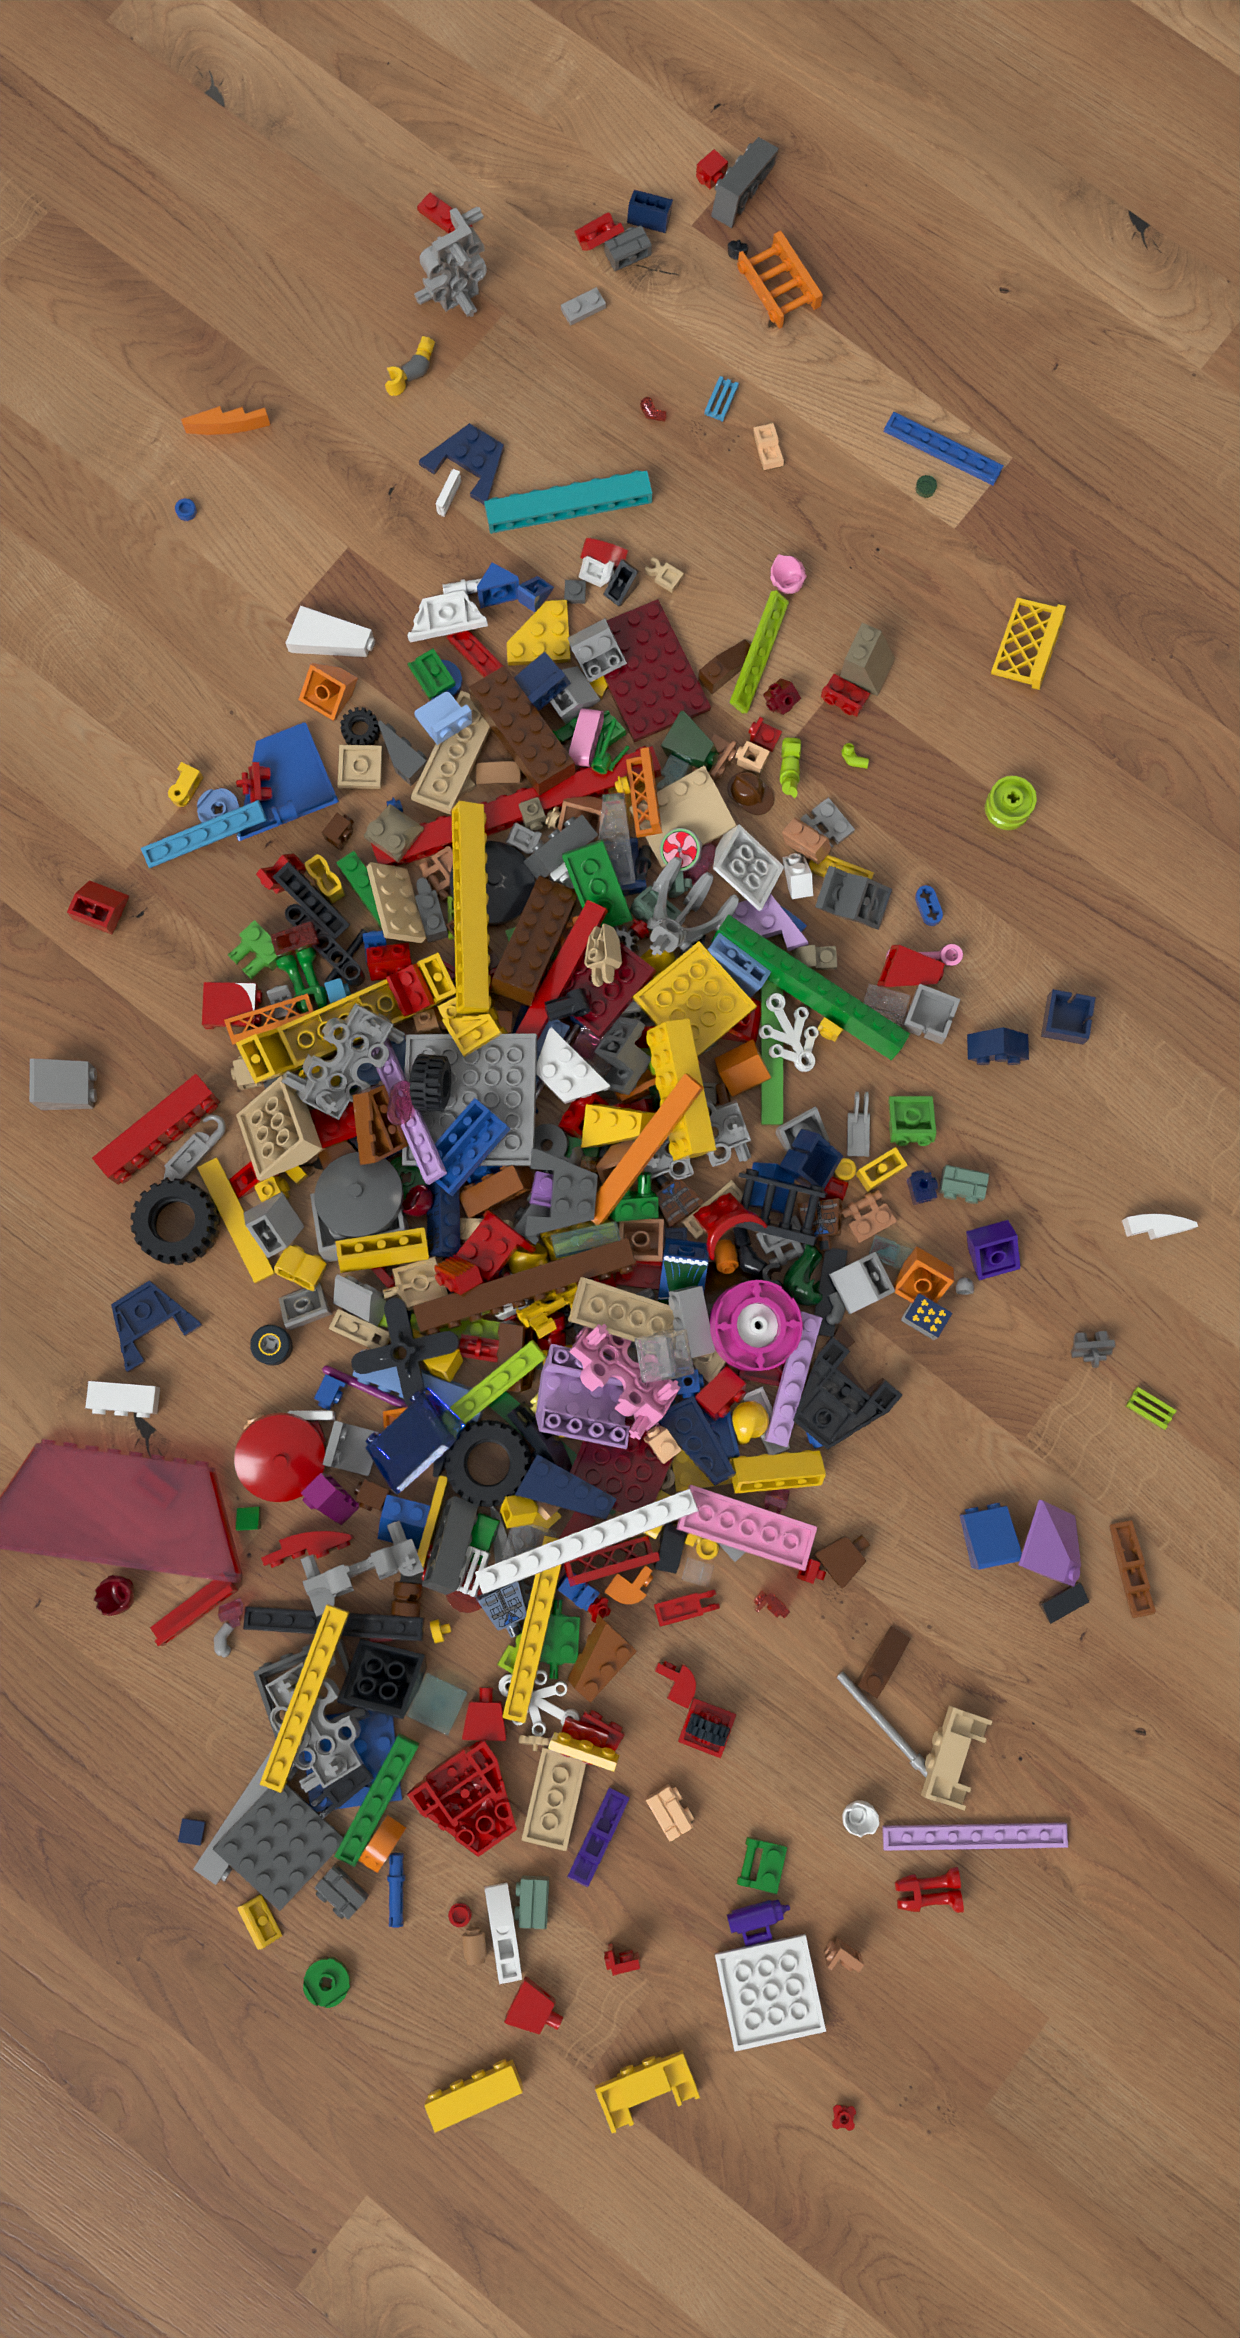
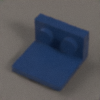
M543 652L514 677L538 711L571 684L564 672L558 668L546 652Z

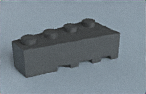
M760 137L753 144L750 143L747 146L745 153L739 155L735 165L728 168L723 179L720 178L716 183V196L711 217L730 228L733 227L736 214H742L748 198H753L759 184L763 183L774 167L779 148Z

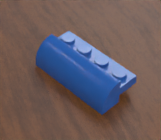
M476 1098L471 1101L435 1143L447 1172L446 1175L435 1182L451 1196L457 1192L511 1130Z

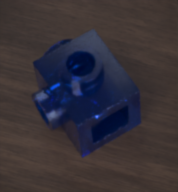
M924 1170L911 1173L912 1176L907 1179V1184L913 1205L934 1201L937 1198L936 1190H938L936 1177H932L931 1172L924 1173Z

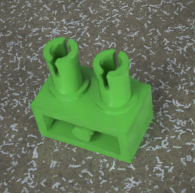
M255 920L239 934L241 943L227 954L236 965L248 953L254 952L256 954V958L242 969L251 980L264 967H269L273 971L277 968L276 960L287 956L284 949Z

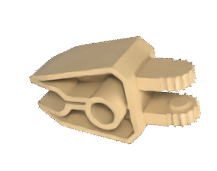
M605 923L602 925V928L594 927L588 937L584 963L588 968L592 969L591 979L597 987L603 985V981L606 983L613 982L614 970L618 969L622 964L619 937L615 929Z

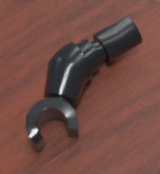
M741 1227L733 1228L734 1243L736 1248L739 1249L737 1251V1259L740 1268L744 1272L759 1278L763 1276L764 1281L775 1283L783 1289L784 1286L780 1280H770L774 1272H781L783 1269L781 1264L771 1263L767 1265L764 1260L757 1256L753 1247L750 1246L751 1240L748 1230Z

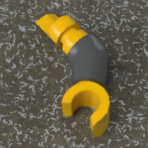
M422 336L417 352L409 362L404 364L401 369L392 366L387 368L392 380L387 381L385 384L389 395L397 396L403 393L406 388L405 380L410 382L424 376L430 366L429 360L435 341L429 337Z

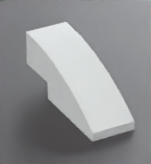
M1142 1214L1122 1220L1127 1237L1148 1232L1150 1240L1198 1227L1195 1221L1165 1214Z

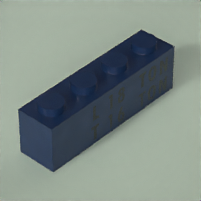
M434 1181L430 1185L426 1184L433 1195L432 1207L427 1212L428 1255L431 1257L448 1258L456 1255L461 1249L459 1189L451 1196Z

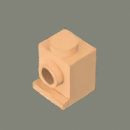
M746 741L744 747L740 746L735 755L737 765L755 773L759 777L768 760L770 751Z

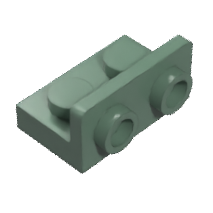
M651 885L635 898L630 907V912L634 917L648 924L650 917L653 918L659 892L651 890ZM666 900L667 915L670 919L675 920L682 912Z

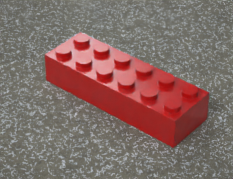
M194 1074L94 1155L92 1159L107 1178L118 1185L120 1183L124 1184L132 1178V1173L137 1169L145 1168L153 1156L162 1154L167 1149L166 1146L169 1143L178 1141L184 1135L183 1132L198 1125L201 1117L206 1113L214 1112L218 1108L217 1104L220 1103V1100L197 1074Z

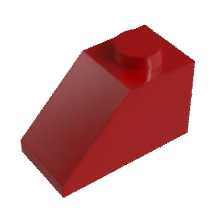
M252 1161L229 1179L238 1199L255 1192V1185L262 1182L257 1180Z

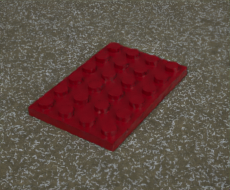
M658 599L606 620L627 664L603 675L634 742L672 727L680 711H684L690 718H694L711 710V706Z

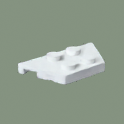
M463 590L422 599L419 612L413 621L414 627L412 632L408 633L409 642H415L488 626V622Z
M552 1027L549 1029L537 1061L536 1075L565 1104L575 1101L577 1098H585L593 1093L602 1090L606 1091L611 1088Z

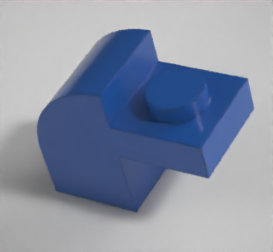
M566 1573L557 1584L558 1591L585 1611L588 1610L590 1604L594 1602L600 1593L588 1582L570 1587Z

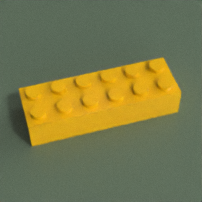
M689 1018L666 1021L648 1030L646 1040L651 1050V1064L655 1069V1084L660 1094V1106L685 1073L691 1075L703 1086ZM704 1089L668 1136L670 1142L669 1152L673 1157V1161L699 1157L716 1150Z

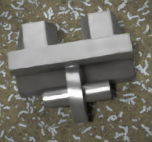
M1107 1331L1096 1332L1094 1335L1095 1341L1088 1342L1086 1333H1076L1071 1350L1072 1358L1083 1357L1084 1362H1091L1093 1368H1098L1099 1361H1106V1355H1112L1115 1341L1110 1340Z

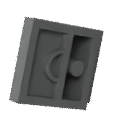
M829 866L815 907L839 918L858 922L879 930L892 889L867 877L850 874L836 867Z
M620 1016L594 1051L612 1066L604 1078L611 1088L609 1090L629 1095L636 1088L637 1081L641 1075L648 1069L651 1057L634 1044L641 1037L642 1030L646 1026L640 1020Z

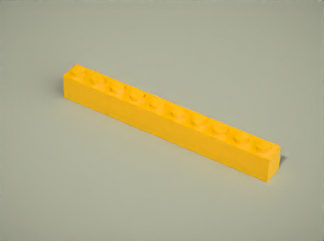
M459 801L452 808L456 1013L478 1016L483 1015L491 1006V997L489 996L491 977L488 975L490 964L488 945L490 937L487 934L489 915L486 910L489 899L488 893H486L488 874L485 873V865L487 863V853H485L487 834L484 833L486 813H484V804Z

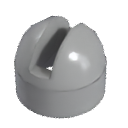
M966 1277L960 1278L956 1284V1293L961 1295L973 1294L974 1285L972 1280Z

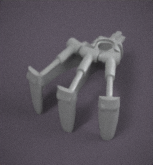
M674 857L662 870L657 880L654 881L651 889L659 892L653 918L650 917L647 928L653 929L650 936L651 941L654 942L650 947L653 950L652 954L656 955L658 953L661 955L664 950L670 953L677 947H680L684 952L688 951L693 946L692 944L702 939L705 934L714 929L717 932L728 914L733 917L739 898L735 894L730 896L711 921L693 928L681 927L689 911L692 909L697 912L702 905L713 882V875L706 872L700 877L683 902L686 905L685 909L675 920H672L668 917L666 910L667 892L670 891L682 864L681 858Z

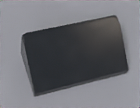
M1076 1582L1075 1586L1065 1588L1042 1601L1039 1605L1049 1623L1052 1624L1089 1603V1600L1081 1582Z

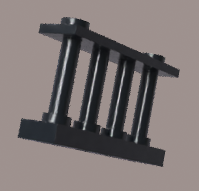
M748 1168L746 1172L742 1171L739 1173L738 1177L746 1179L741 1205L746 1210H749L755 1181L768 1184L760 1216L768 1227L764 1228L755 1222H743L734 1226L813 1246L817 1243L818 1235L813 1234L812 1226L819 1197L825 1198L829 1193L823 1191L824 1187L814 1184L806 1187L759 1175V1171ZM776 1186L789 1189L782 1222H779V1225L770 1223L771 1219H769ZM798 1192L810 1194L804 1225L800 1230L793 1229L792 1224H790Z

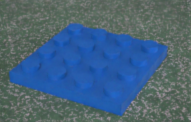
M369 1711L370 1717L358 1721L361 1729L359 1737L354 1741V1746L365 1766L376 1777L396 1739L393 1716ZM347 1712L328 1714L325 1717L327 1720H330ZM347 1726L342 1728L343 1735L351 1737V1729ZM325 1738L322 1739L320 1748L326 1752L330 1751L332 1748L331 1741ZM304 1751L305 1761L311 1762V1753ZM313 1769L306 1770V1775L314 1772ZM374 1779L338 1809L361 1806ZM401 1781L389 1802L403 1799ZM321 1784L308 1791L309 1804L317 1812L323 1811L326 1807L333 1804L327 1796L318 1806L313 1807L311 1805V1802L324 1792Z

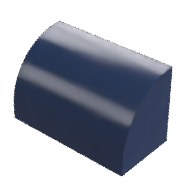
M634 190L628 205L627 223L635 226L642 225L643 228L666 233L673 200Z

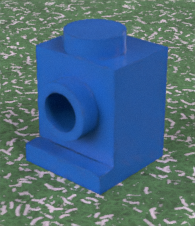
M325 1374L314 1398L319 1401L318 1406L330 1411L334 1404H339L343 1396L341 1389L342 1387L347 1389L348 1384Z

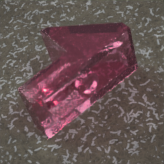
M710 843L702 846V856L697 865L688 871H683V878L692 879L693 885L703 874L709 872L714 865L716 847Z

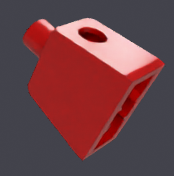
M479 1687V1700H471L469 1702L462 1740L506 1741L505 1718H502L504 1713L502 1701H493V1687Z
M525 1976L505 2016L504 2023L535 2034H541L545 2024L558 2030L563 2016L552 2011L556 1999L529 1977Z

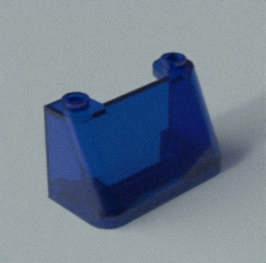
M428 1387L422 1392L417 1390L410 1397L411 1404L382 1432L380 1431L377 1434L372 1432L365 1440L367 1443L365 1446L366 1451L389 1487L397 1495L453 1445L466 1425Z

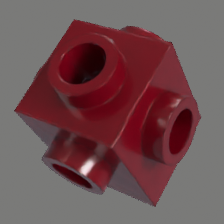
M782 678L770 685L763 694L767 701V708L773 713L777 712L782 715L789 712L801 699L794 684Z

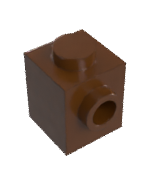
M364 1479L363 1483L359 1482L354 1494L357 1495L355 1500L360 1502L359 1507L371 1511L372 1508L382 1511L386 1495H390L391 1490Z

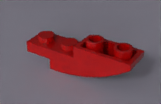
M314 1531L296 1534L279 1540L282 1549L261 1557L264 1566L271 1565V1568L284 1564L283 1559L292 1556V1559H296L305 1555L304 1550L306 1549L309 1556L316 1555L317 1559L330 1554L329 1549L336 1546L338 1550L350 1546V1541L355 1538L353 1534L336 1531Z

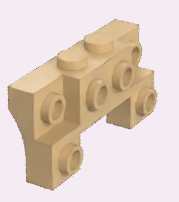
M952 1706L948 1707L943 1726H939L938 1731L933 1735L931 1754L929 1753L925 1760V1771L928 1774L921 1793L923 1797L965 1811L966 1806L963 1805L966 1791L970 1792L971 1787L959 1783V1777L971 1738L986 1743L987 1739L984 1738L987 1724L991 1725L992 1720Z

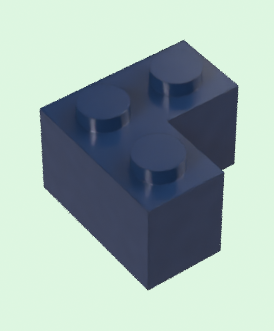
M1005 1027L967 1034L968 1060L977 1062V1065H989L990 1061L994 1060L996 1062H1007L1008 1065H1019L1021 1061L1029 1060L1028 1034Z

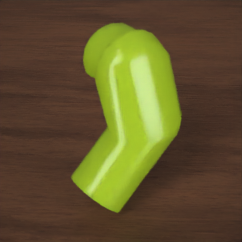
M851 743L845 744L841 753L847 764L867 769L869 758L858 757L854 751V745Z

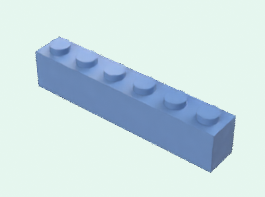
M397 1367L367 1374L353 1372L352 1376L357 1377L358 1382L366 1385L374 1383L379 1385L378 1389L389 1393L391 1390L398 1392L399 1397L403 1398ZM421 1369L427 1395L426 1402L423 1404L425 1407L432 1408V1406L441 1408L440 1412L443 1413L473 1389L455 1381L447 1382ZM484 1409L468 1421V1423L481 1420Z

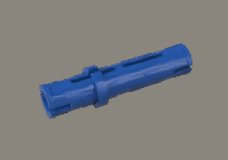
M390 1853L389 1875H387V1881L389 1882V1927L393 1928L404 1926L403 1881L406 1878V1875L403 1874L404 1853Z

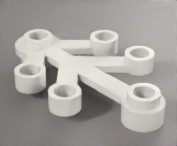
M774 993L767 998L766 1006L775 1013L785 1033L773 1029L770 1025H764L759 1029V1035L763 1039L773 1038L789 1044L794 1052L783 1049L781 1045L775 1044L769 1048V1055L772 1058L782 1057L793 1061L799 1071H810L815 1065V1057L811 1052L819 1032L814 1026L806 1028L804 1030L806 1041L804 1047H802L800 1037L805 1019L809 1015L808 1010L805 1007H799L794 1011L796 1020L794 1028H792L783 1010L785 998L779 993ZM772 1000L776 1002V1007L772 1005ZM799 1010L804 1013V1017L799 1015ZM764 1028L769 1031V1035L764 1034ZM809 1030L813 1031V1037L809 1035ZM774 1048L778 1049V1055L774 1053ZM801 1058L806 1060V1065H803Z
M538 1670L537 1674H543L545 1679L539 1681L536 1676L535 1683L543 1685L548 1679V1674L544 1670ZM512 1674L503 1676L499 1682V1690L505 1697L508 1696L509 1691L506 1688V1684L511 1683ZM558 1681L555 1685L533 1691L529 1712L533 1722L532 1733L535 1736H542L546 1731V1725L542 1722L538 1707L560 1719L562 1725H564V1721L568 1716L573 1717L575 1720H580L579 1713L576 1710L567 1709L564 1711L543 1699L553 1695H565L568 1686L564 1681ZM563 1685L565 1691L559 1692L556 1687ZM512 1720V1722H513L515 1725H522V1724H523V1723H521V1722H517V1721H513V1720ZM535 1726H542L543 1731L537 1732Z

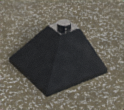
M360 1639L337 1703L404 1719L420 1689L427 1669L425 1655Z

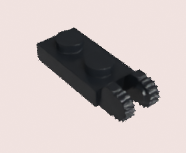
M363 1763L325 1788L324 1792L311 1802V1805L313 1807L318 1806L328 1796L333 1804L321 1811L320 1816L323 1819L335 1808L341 1807L375 1777Z

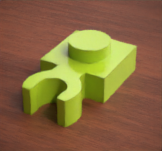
M522 1633L516 1636L515 1647L508 1645L497 1663L498 1666L513 1674Z

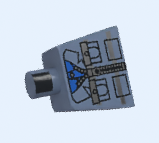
M518 1581L475 1597L498 1631L506 1628L510 1637H515L522 1633V1628L518 1621L526 1617V1610Z

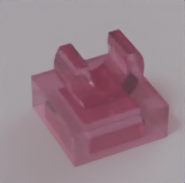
M786 1489L766 1491L764 1498L765 1510H768L770 1505L777 1507V1514L781 1512L782 1508L786 1509L790 1491Z
M241 1598L219 1606L218 1616L221 1623L229 1620L232 1628L241 1625L240 1615L243 1614L244 1608Z

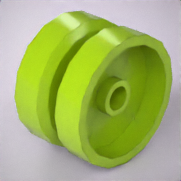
M1006 776L995 783L987 796L985 814L989 821L997 828L1015 830L1023 826L1033 812L1037 802L1036 791L1026 779L1018 776Z

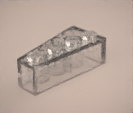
M623 792L603 795L598 841L603 839L620 885L636 883L625 794Z

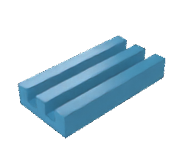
M720 376L706 406L704 415L723 422L739 383H732L730 379L726 381L724 377ZM723 385L724 388L721 392L718 402L714 408V411L711 412L712 406L715 402L721 386ZM728 388H731L732 390L729 394L726 404L722 410L721 415H719L717 413L721 407Z

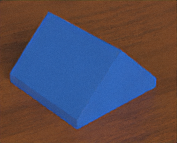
M492 562L477 585L480 609L517 600L518 576Z
M753 1162L752 1169L759 1171V1175L794 1183V1178L782 1169L779 1164ZM755 1181L749 1206L762 1209L768 1184ZM776 1186L771 1207L772 1212L784 1214L789 1189Z

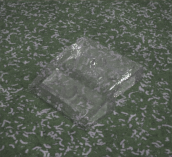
M534 1524L511 1528L500 1562L541 1547L544 1536L557 1538L558 1532Z

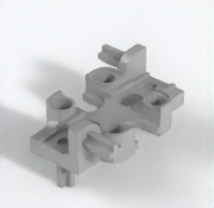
M478 206L462 215L457 208L450 210V217L455 231L442 238L440 236L437 237L438 240L432 242V246L426 248L421 253L419 258L420 264L428 278H422L426 288L414 294L418 304L421 305L433 298L435 302H440L445 312L457 305H460L467 317H472L477 312L470 298L479 294L478 282L484 278L487 272L485 262L479 255V253L485 251L484 244L473 227L470 226L484 218Z
M355 1003L351 1012L344 1020L332 1018L322 1030L324 1033L323 1038L337 1047V1054L334 1059L325 1061L320 1057L308 1054L303 1064V1071L307 1077L303 1079L287 1071L283 1074L281 1082L296 1089L297 1095L304 1103L339 1120L349 1101L353 1102L352 1095L371 1086L366 1081L358 1078V1067L363 1063H371L378 1068L384 1066L389 1056V1050L384 1044L385 1039L387 1038L399 1044L403 1041L405 1033L393 1027L394 1024L386 1016L380 1013L377 1015ZM342 1027L343 1030L339 1035L333 1034L336 1028ZM357 1037L364 1039V1043L360 1048H354L352 1045L353 1040ZM375 1047H380L376 1055H371ZM321 1066L319 1072L311 1073L313 1067ZM333 1076H341L342 1081L340 1085L332 1086L330 1084ZM358 1085V1088L355 1092H349L352 1086Z
M706 1098L707 1106L710 1108L711 1126L717 1127L719 1130L718 1135L714 1137L716 1148L720 1146L725 1148L721 1155H715L714 1151L707 1153L712 1167L726 1163L731 1158V1148L733 1147L739 1162L747 1161L751 1158V1154L746 1142L751 1141L737 1101L734 1100L724 1105L714 1106L712 1101ZM668 1137L644 1168L645 1172L652 1173L651 1178L669 1172L671 1177L680 1180L694 1174L690 1158L673 1161L672 1155L665 1151V1146L669 1143ZM682 1162L684 1166L681 1170L676 1171L673 1169L675 1163Z
M400 1521L387 1525L394 1546L373 1552L366 1560L354 1565L344 1566L343 1564L320 1574L314 1555L300 1559L308 1579L302 1582L307 1595H309L316 1617L323 1615L327 1604L334 1606V1597L354 1591L350 1579L356 1575L376 1569L379 1579L382 1580L399 1571L402 1575L408 1577L424 1572L413 1540L406 1539Z
M334 1656L331 1661L330 1667L336 1664ZM305 1662L265 1686L276 1705L270 1714V1721L278 1733L283 1722L279 1716L280 1711H287ZM325 1678L323 1686L328 1689V1695L323 1697L319 1694L304 1734L303 1743L300 1745L294 1761L297 1768L301 1770L312 1768L314 1771L299 1780L302 1790L304 1789L306 1793L320 1784L324 1789L363 1764L354 1746V1741L359 1737L361 1729L355 1716L351 1718L348 1715L338 1722H330L325 1717L324 1709L326 1705L339 1697L337 1693L340 1692L336 1683L330 1678ZM343 1726H347L351 1729V1737H345L343 1735ZM324 1738L329 1739L332 1743V1748L328 1752L320 1748V1742ZM304 1751H308L311 1753V1762H307L304 1760Z

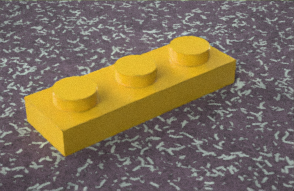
M554 1732L548 1747L550 1750L613 1772L620 1756L610 1748L593 1746L587 1740L579 1741L563 1732Z

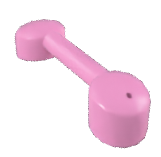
M955 944L945 945L940 951L918 952L935 960H940L946 966L957 965L963 957L961 948ZM890 949L886 953V959L888 957Z

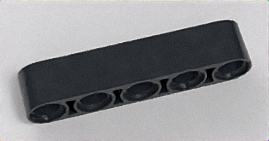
M291 904L286 908V919L308 944L349 985L353 987L360 986L365 980V974L358 963L300 905ZM301 914L298 919L292 920L294 915ZM310 928H315L313 933L306 934ZM329 942L326 948H321L323 943ZM343 957L341 962L335 963L336 958ZM358 971L355 977H349L351 972Z

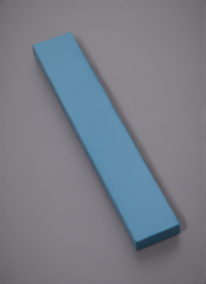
M257 800L142 847L141 851L148 867L153 868L268 820L260 801Z

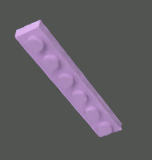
M802 1311L801 1340L797 1349L786 1359L764 1441L783 1447H788L794 1424L793 1418L801 1399L822 1321L821 1317Z

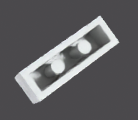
M89 1381L85 1408L92 1409L93 1414L106 1415V1410L115 1411L114 1415L128 1416V1412L137 1413L136 1417L150 1418V1414H157L160 1387Z

